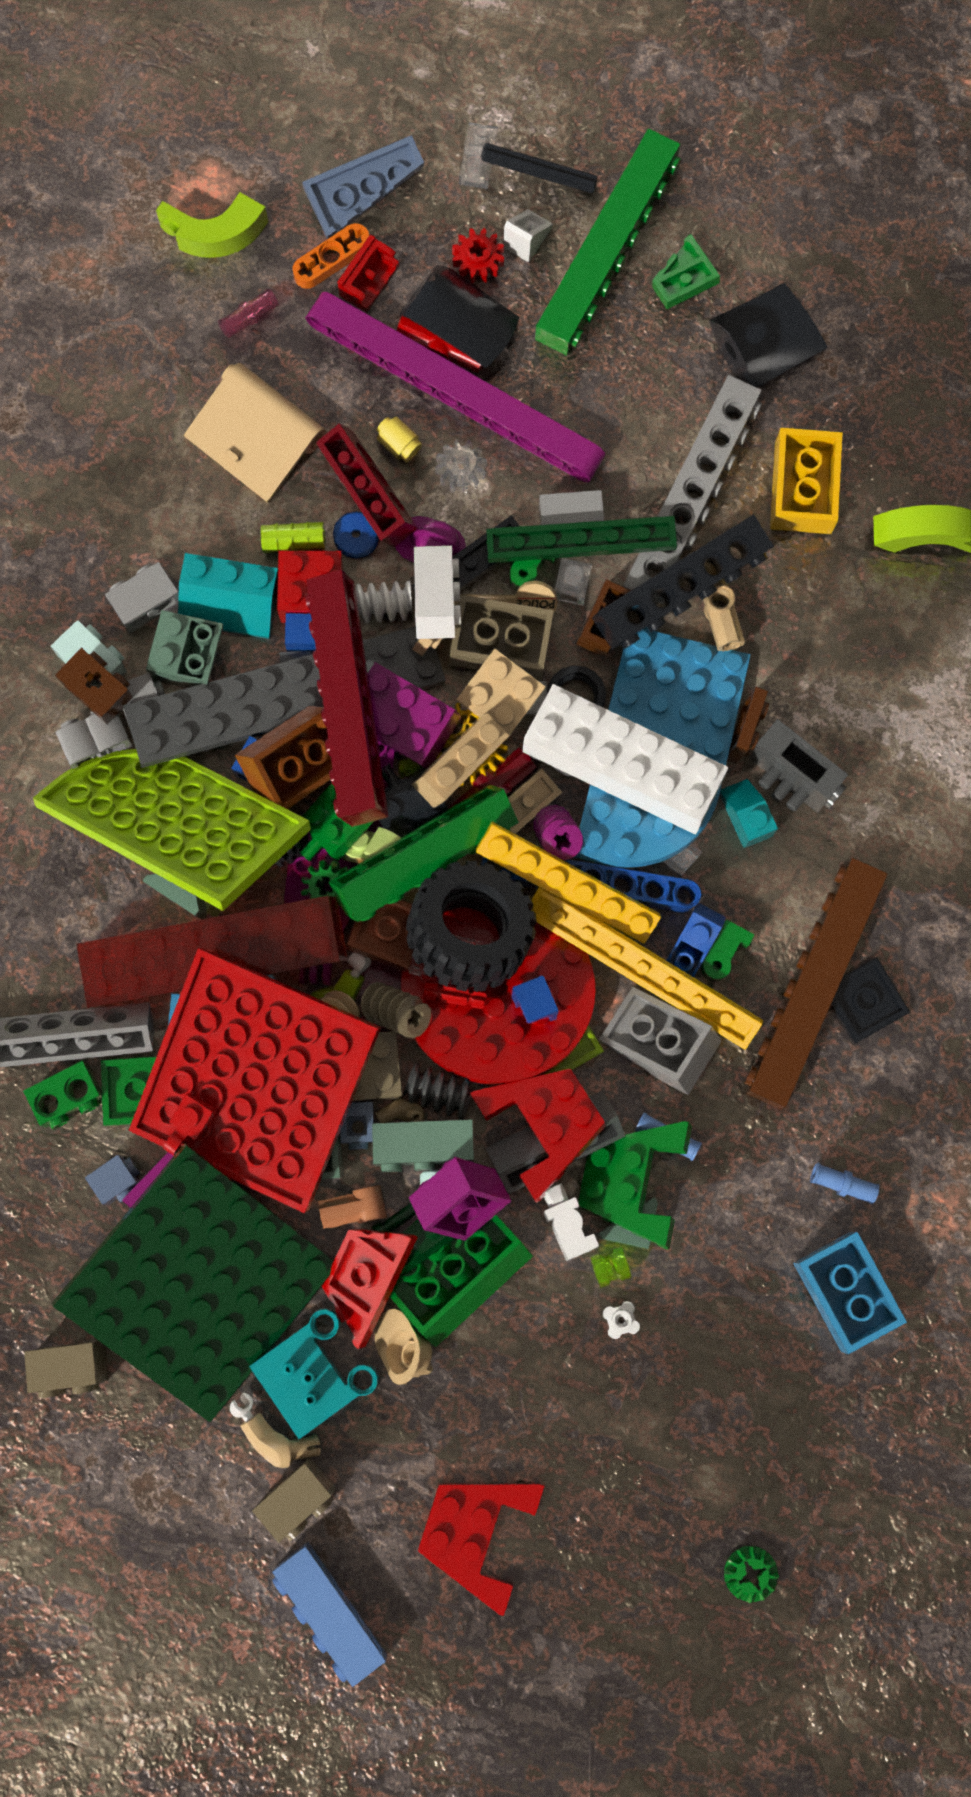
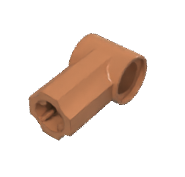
M381 1185L354 1190L352 1194L318 1201L323 1229L343 1226L353 1222L361 1224L387 1218Z

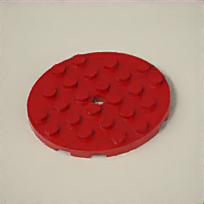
M455 908L442 915L447 929L463 942L473 945H485L499 939L494 923L480 911L471 908ZM536 923L534 927L536 930L535 937L522 965L519 966L517 972L510 979L505 978L503 984H506L507 992L503 996H494L490 993V984H488L486 988L487 1000L483 1009L471 1007V1004L468 1003L466 1006L441 1002L439 998H436V1001L424 999L423 988L427 980L439 982L440 978L435 975L429 977L423 972L425 965L423 963L417 964L412 957L408 970L406 972L402 971L401 990L418 996L422 999L423 1003L431 1008V1019L426 1031L414 1039L436 1064L446 1071L468 1078L472 1082L496 1085L544 1075L561 1064L575 1050L582 1040L592 1017L596 990L593 967L588 953ZM544 976L559 1010L557 1019L550 1021L546 1017L533 1023H527L521 1007L516 1008L511 997L512 989L514 986ZM469 987V990L474 991V987Z

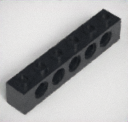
M753 514L599 610L592 619L612 650L620 645L626 649L640 640L638 634L645 629L652 633L666 623L664 617L672 612L677 617L691 608V600L699 596L702 601L717 591L715 585L724 580L728 585L742 576L741 569L750 564L753 569L768 559L766 553L774 545ZM730 547H735L740 551L741 559L732 556ZM705 563H710L715 567L716 575H711L706 571ZM679 579L687 580L690 583L691 590H683L679 585ZM653 595H660L665 601V607H658L653 601ZM627 611H634L638 614L639 624L629 621Z

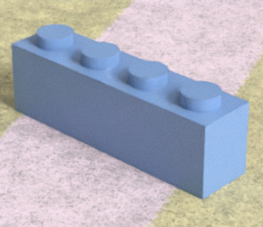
M309 1542L275 1566L272 1571L275 1576L272 1579L273 1584L282 1596L288 1594L295 1606L292 1607L295 1616L302 1625L309 1624L315 1633L312 1636L315 1645L323 1654L326 1651L335 1662L332 1664V1668L343 1683L347 1680L354 1687L386 1662L387 1653Z

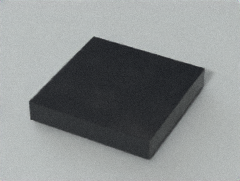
M878 957L844 975L830 1005L853 1044L860 1042L911 1013Z

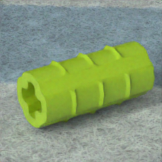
M307 521L306 523L292 522L290 524L261 525L263 553H276L278 551L325 550L324 522Z

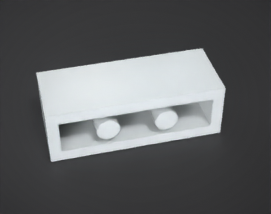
M452 546L414 547L417 639L455 638V625H461L460 605H454V601H460V583L453 582V578H459V558L452 559Z

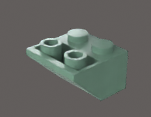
M161 610L146 666L147 673H150L154 681L160 680V682L180 687L208 685L224 625L218 622Z

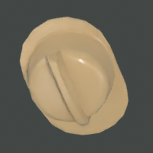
M398 1309L385 1311L376 1324L375 1345L392 1382L397 1385H403L414 1377L430 1374L433 1371L431 1365V1343L422 1334L414 1330L411 1322L402 1311Z

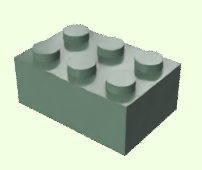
M472 1119L372 1124L373 1164L376 1167L381 1166L382 1172H402V1166L414 1165L415 1171L435 1170V1164H444L454 1157L474 1162Z

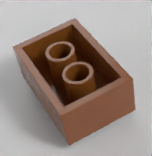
M306 707L235 754L251 788L256 794L288 809L330 780L329 771L332 769V762L325 746L328 733L321 717V710L324 707Z

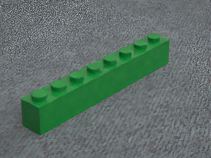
M648 128L537 323L536 341L566 356L572 346L578 347L584 335L582 328L586 321L591 323L597 313L599 306L596 304L600 296L603 298L607 296L613 282L610 280L613 273L621 271L626 260L624 255L628 247L633 249L640 235V231H638L642 222L648 223L654 210L653 202L656 198L660 200L665 193L668 185L666 179L669 174L675 175L682 159L678 157L680 143Z

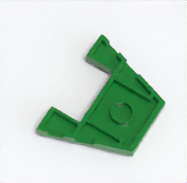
M688 1121L626 1134L625 1137L587 1155L578 1199L579 1207L611 1224L618 1225L632 1232L638 1237L645 1238L663 1249L670 1250L675 1220L671 1216L644 1214L642 1212L654 1152L687 1154L692 1125Z

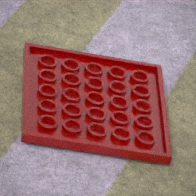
M203 947L198 948L128 1131L163 1147L167 1139L177 1128L169 1123L171 1117L184 1095L191 1093L217 1110L201 1139L194 1140L190 1137L187 1145L230 1179L302 1213H306L310 1209L381 1027Z

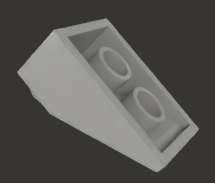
M635 987L631 988L599 1039L601 1043L632 1063L689 1095L722 1041L711 1025Z

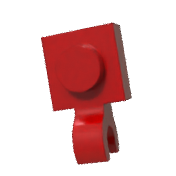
M185 1094L169 1123L177 1128L167 1139L163 1149L174 1156L184 1143L187 1144L190 1137L194 1140L201 1139L217 1110L193 1094Z

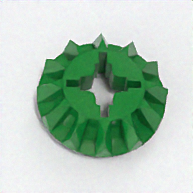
M745 1546L737 1549L730 1555L724 1568L726 1585L737 1599L749 1603L765 1601L775 1591L779 1578L776 1562L762 1548ZM747 1561L748 1565L754 1570H761V1573L757 1575L758 1587L750 1580H742L747 1574L744 1562Z

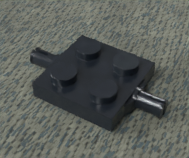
M390 763L384 764V767L381 766L382 776L387 783L384 790L388 817L379 820L384 829L402 838L449 810L445 802L433 808L411 785L425 771L423 767L409 776L398 778Z

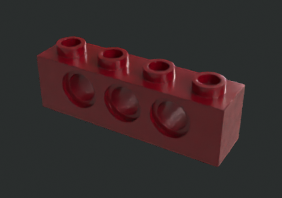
M339 423L316 442L382 542L395 547L418 529L354 431Z

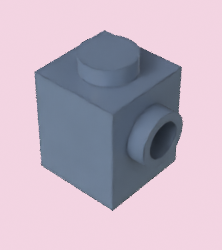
M117 1155L90 1173L85 1179L102 1205L109 1206L116 1200L120 1203L123 1202L122 1199L140 1182L137 1175L141 1172L130 1157L125 1159L124 1156Z

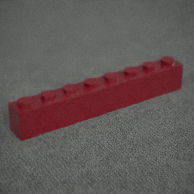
M342 569L307 579L308 592L305 593V600L311 611L312 621L309 622V629L312 637L315 639L316 650L313 651V658L320 675V679L317 680V688L324 704V709L321 710V717L328 733L325 746L332 762L329 776L332 785L335 787L337 798L333 803L334 810L338 818L354 827L387 818L388 810L354 581Z

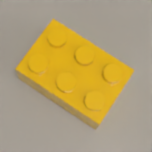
M780 428L774 450L771 530L832 534L838 522L843 432Z

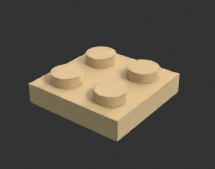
M494 649L456 700L479 718L488 713L510 736L545 690L546 686L498 650Z

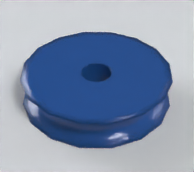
M362 512L347 513L340 517L334 525L333 538L335 546L346 557L355 559L366 557L378 545L379 537ZM358 532L360 536L354 538L352 534Z

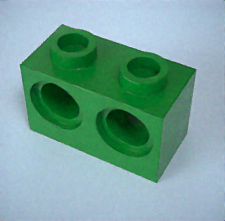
M80 1061L23 1090L39 1126L45 1128L50 1126L52 1130L70 1122L68 1117L79 1111L81 1115L93 1111L99 1107L98 1101L102 1100V1090L89 1064L84 1061ZM80 1081H85L88 1091L84 1097L77 1099L73 1093L74 1086ZM55 1096L58 1100V1107L53 1113L48 1114L44 1109V1103L47 1098Z

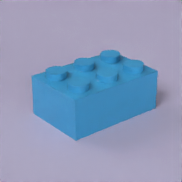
M849 1232L793 1263L842 1353L850 1354L907 1323L858 1232Z

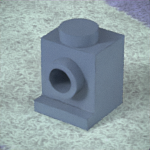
M373 1102L351 1103L340 1131L341 1143L348 1144L349 1150H367L368 1143H373ZM356 1121L364 1123V1130L361 1133H355L352 1130V1126Z

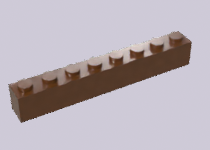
M854 858L847 865H840L834 878V882H837L838 886L834 894L830 892L827 894L821 910L826 912L821 923L816 921L808 938L813 940L809 951H802L797 961L796 967L800 969L796 981L790 979L783 993V996L788 998L783 1009L777 1008L770 1025L775 1027L771 1038L764 1037L757 1053L762 1056L757 1068L752 1066L745 1079L744 1084L749 1086L746 1094L780 1110L786 1108L888 873Z

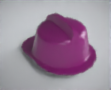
M414 516L411 518L418 529L395 546L401 557L414 563V547L452 546V556H454L466 547V543L460 531L448 523L429 517Z

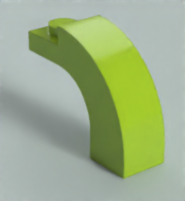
M239 192L233 203L223 214L212 219L203 220L190 217L164 201L156 209L160 227L167 234L176 237L179 250L193 256L205 258L223 257L244 249L260 235L268 223L266 207Z
M919 505L894 509L873 516L874 546L895 553L918 545L942 544L971 553L970 509L949 505Z

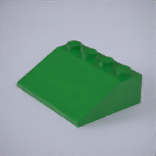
M495 1215L467 1240L454 1238L405 1275L401 1273L391 1292L390 1298L417 1330L436 1348L524 1266L533 1255L501 1219Z

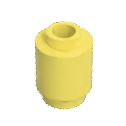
M397 416L392 419L389 417L385 418L376 429L379 433L377 441L398 460L403 459L406 463L409 462L422 447V443L418 440L419 436Z

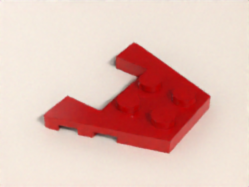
M571 1068L475 1090L470 1093L486 1121L516 1104L549 1158L520 1174L523 1183L536 1203L543 1199L553 1183L563 1176L567 1167L576 1157H579L606 1126L605 1121Z
M439 1483L418 1552L497 1614L504 1616L513 1584L483 1574L480 1571L501 1505L535 1516L544 1490V1484Z

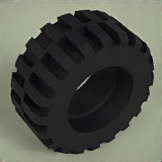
M466 861L463 866H460L459 862L448 864L446 870L438 868L432 872L431 877L423 881L418 893L415 895L406 925L408 947L414 949L412 957L415 962L425 965L423 972L429 977L437 976L440 978L438 983L446 987L449 983L457 985L456 990L467 991L468 987H474L475 992L485 991L488 984L495 988L502 985L505 978L510 979L517 972L519 966L522 965L536 933L534 929L537 923L536 913L531 911L534 904L529 895H523L525 888L519 881L514 883L510 879L511 874L505 870L498 872L494 870V865L485 863L484 866H479L477 861ZM455 908H471L480 911L494 923L499 939L485 945H473L463 942L447 929L442 915Z

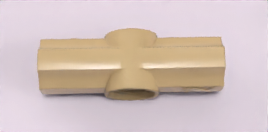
M705 563L706 571L711 575H716L715 567L710 563ZM723 580L715 585L717 591L703 600L705 604L704 614L710 622L717 650L729 651L743 646L745 640L734 605L735 594L729 588V584L727 585ZM714 601H721V602H723L726 606H725V607H717V606H715V605L713 604V602H714Z

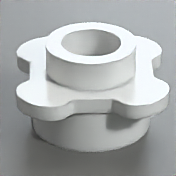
M625 1301L621 1306L615 1308L608 1306L604 1309L603 1317L607 1319L609 1325L608 1335L611 1338L618 1339L622 1334H635L639 1331L640 1324L635 1321L633 1314L635 1307L631 1302ZM619 1317L624 1318L623 1323L618 1322Z

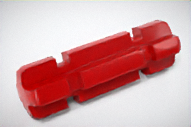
M427 980L424 984V999L436 1001V998H439L441 1002L466 1006L468 1003L471 1004V1007L483 1009L486 1005V990L475 992L469 990L468 987L467 991L456 990L457 985L448 984L446 987L439 985L437 981Z

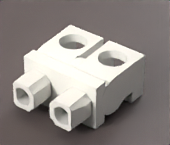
M562 1183L549 1188L544 1196L549 1209L544 1211V1216L547 1223L553 1220V1232L565 1260L569 1261L599 1247L594 1234L587 1237L584 1236L582 1216L576 1211L579 1208L576 1197L569 1200Z

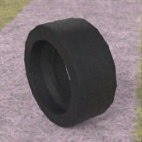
M572 665L562 668L552 676L547 686L548 694L553 684L561 687L566 681L582 680L592 688L594 704L604 708L606 689L603 680L595 671L585 666Z

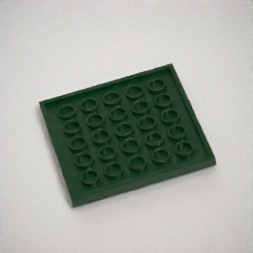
M184 1143L52 1302V1305L56 1310L201 1417L211 1422L252 1372L249 1366L270 1350L330 1276L334 1260Z

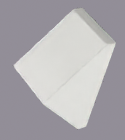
M529 209L506 221L504 226V248L530 262L552 229L553 223Z

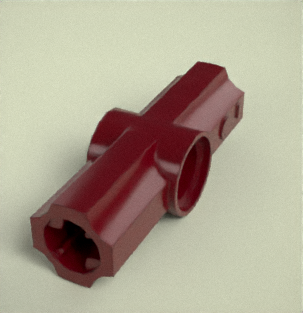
M519 747L505 759L504 763L497 765L498 769L495 772L489 768L486 770V776L481 774L477 777L476 781L472 783L471 788L448 808L454 807L490 784L504 789L507 797H509L515 787L537 770V766L530 756L522 752V749Z

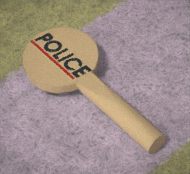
M541 581L524 583L518 588L515 595L460 594L554 610V612L558 603L557 594L554 589Z

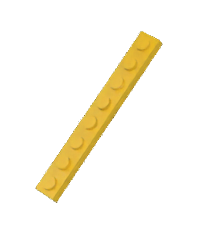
M540 887L533 896L532 902L534 905L531 911L536 913L537 923L679 1010L711 1025L718 1034L741 1048L746 1049L762 1026L763 1019L594 916Z

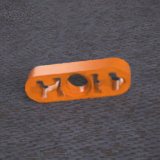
M357 223L350 224L297 259L293 265V275L296 284L305 289L313 288L351 263L369 237L366 227ZM350 237H361V243L358 244L356 241L351 242ZM329 250H335L340 254V257L335 262H327L323 259L324 253ZM304 268L307 271L312 270V276L308 277V275L306 274L302 275L301 270Z

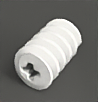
M410 580L406 581L404 590H401L399 583L394 581L391 591L388 590L385 582H381L378 592H376L373 583H369L367 592H363L361 585L356 584L359 615H362L365 623L370 622L372 614L375 615L378 622H382L384 613H387L390 622L395 620L397 612H399L402 620L406 621L409 611L412 612Z

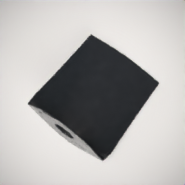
M436 265L430 271L399 314V317L404 316L416 322L485 368L507 346L519 320V316L460 274L443 265ZM434 274L436 277L435 280L428 281L430 276Z
M785 283L709 320L720 352L727 361L729 368L744 382L754 387L764 385L828 348L810 315Z

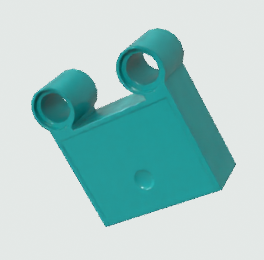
M329 1308L315 1312L306 1326L249 1366L298 1439H301L358 1396H366L372 1393L379 1382L377 1370L370 1364L361 1363L350 1371L347 1383L316 1338L328 1340L334 1337L341 1327L338 1315ZM326 1314L333 1319L334 1328L330 1333H322L318 1330L316 1321L320 1315ZM360 1370L368 1371L372 1376V1385L365 1389L359 1388L354 1381L355 1373Z

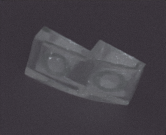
M468 123L459 174V185L488 189L493 164L483 162L481 154L485 143L496 145L497 126Z

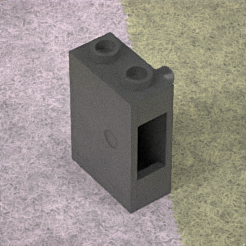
M779 719L772 724L758 741L749 756L751 761L766 772L759 780V785L762 788L769 789L775 781L780 783L771 794V797L776 802H781L789 792L793 793L786 803L787 807L792 811H797L803 802L817 813L823 806L829 809L847 788L842 782L848 774Z

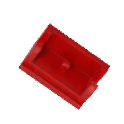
M370 234L337 281L339 296L367 313L399 267V261L394 258L396 252Z

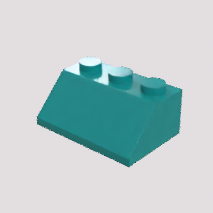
M185 553L179 580L178 614L222 623L224 625L222 631L270 639L277 605L278 568Z

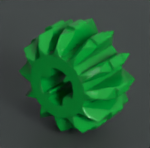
M324 860L319 861V871L315 867L310 866L308 871L312 875L311 879L307 877H302L301 882L309 885V888L301 891L302 896H311L306 905L310 908L317 906V913L324 914L327 908L330 914H337V904L340 907L341 905L334 892L323 890L324 883L329 884V880L335 879L350 869L347 867L340 869V863L334 860L330 866Z

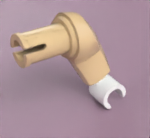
M242 1393L240 1396L245 1409L238 1407L235 1400L231 1402L230 1412L235 1417L243 1418L244 1421L240 1424V1427L253 1448L273 1466L289 1468L294 1460L320 1456L321 1448H315V1445H320L316 1434L301 1439L289 1440L284 1435L274 1431L261 1413L252 1415L250 1409L253 1405V1399L249 1394Z

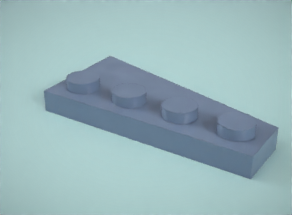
M411 135L303 181V189L326 238H330L348 226L424 167V161Z

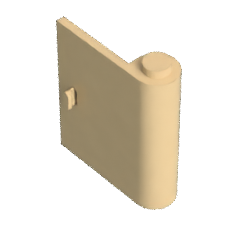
M231 364L225 369L222 374L223 380L183 436L269 503L304 453L311 454L318 448L316 442L326 434V429L244 364Z

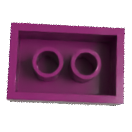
M374 662L368 672L377 741L426 770L434 763L462 717L455 709Z

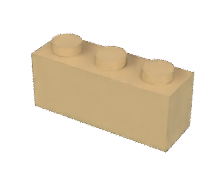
M485 713L411 785L433 808L438 806L509 735L488 713Z

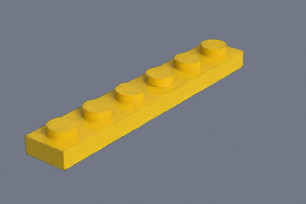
M491 822L476 848V853L643 944L646 943L661 919L660 913L494 822Z

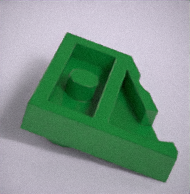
M690 234L684 239V245L678 253H673L667 261L666 267L660 270L654 277L652 288L666 309H669L719 284L720 275Z

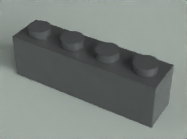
M603 1090L589 1098L605 1121L606 1126L573 1162L625 1137L619 1117ZM530 1126L485 1148L508 1194L525 1186L520 1174L549 1158Z

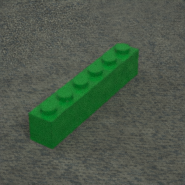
M490 784L331 880L329 884L345 915L356 922L365 921L372 918L379 908L386 904L398 902L404 897L405 892L414 887H420L423 881L430 878L432 872L438 868L446 870L448 864L458 862L457 860L467 854H475L476 848L491 822L510 831V828L518 824L519 821L504 789Z

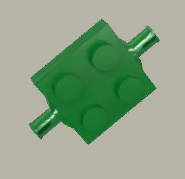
M332 783L302 815L303 818L309 820L312 840L300 853L309 861L312 860L321 848H324L332 858L339 861L374 822L352 827L338 818L334 810L333 803L337 798L335 787Z

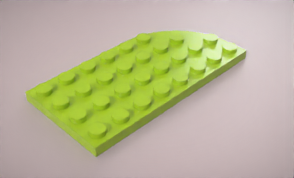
M136 749L116 751L102 757L97 756L95 759L86 760L78 764V767L64 772L33 797L35 806L38 809L222 911L311 830L309 820L186 757L141 768Z

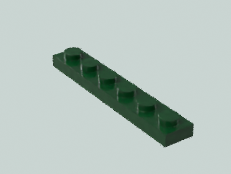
M675 516L486 529L488 563L670 551L677 548Z

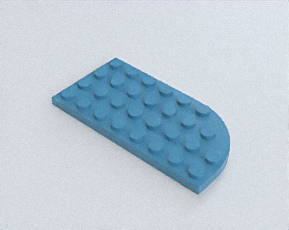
M645 629L638 634L640 637L639 641L626 649L623 648L608 710L726 766L751 654L735 650L718 651L714 645L656 631L650 633ZM590 784L579 827L583 836V845L580 852L574 858L608 866L627 868L642 867L665 861L686 849L703 832L716 808L721 786L695 835Z

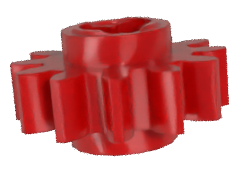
M470 228L468 238L459 234L458 244L452 245V255L454 256L452 258V266L455 268L459 267V274L462 277L470 274L471 283L475 282L477 276H480L481 280L487 283V274L490 273L492 276L497 277L498 267L504 266V244H497V234L491 235L490 238L486 237V228L480 231V235H476L474 229Z

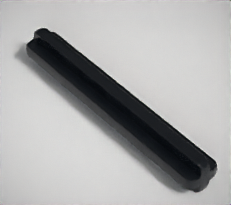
M485 143L481 154L483 162L584 192L593 193L595 190L597 176L490 143Z

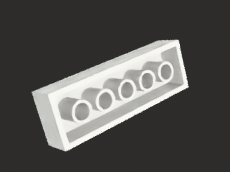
M554 684L550 688L524 737L522 752L695 835L728 770L727 766Z

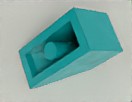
M748 779L720 790V798L743 848L773 837L778 827L765 799Z

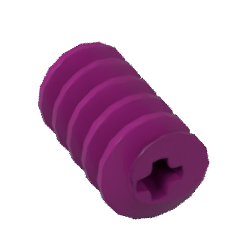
M548 805L536 814L533 821V829L545 851L562 860L571 859L580 852L583 845V836L574 819L564 807Z

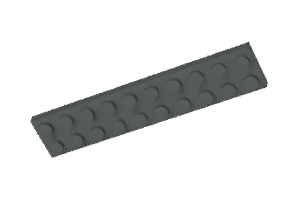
M416 626L363 640L367 673L374 662L421 690L446 683L436 649L434 650L432 647H429L423 656L412 650L418 640L416 637ZM313 654L208 682V685L201 684L123 705L141 768L248 739L249 736L256 737L267 734L308 706L324 707L323 698L317 688V680L320 679L319 669L314 662Z

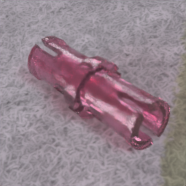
M267 288L248 302L243 301L239 304L238 309L218 320L219 327L225 336L230 338L247 325L257 323L259 317L279 305L278 300L273 292Z

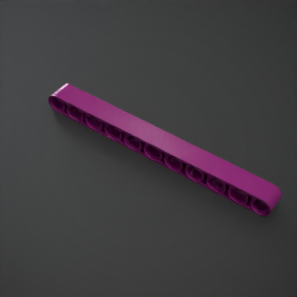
M321 292L305 317L308 324L320 333L582 482H590L606 456L605 452L595 443L328 292Z

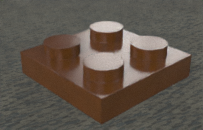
M755 687L743 703L732 736L727 761L737 764L743 756L748 757L750 750H754L760 734L755 729L758 727L760 720H764L770 704L765 701L768 693L767 690Z

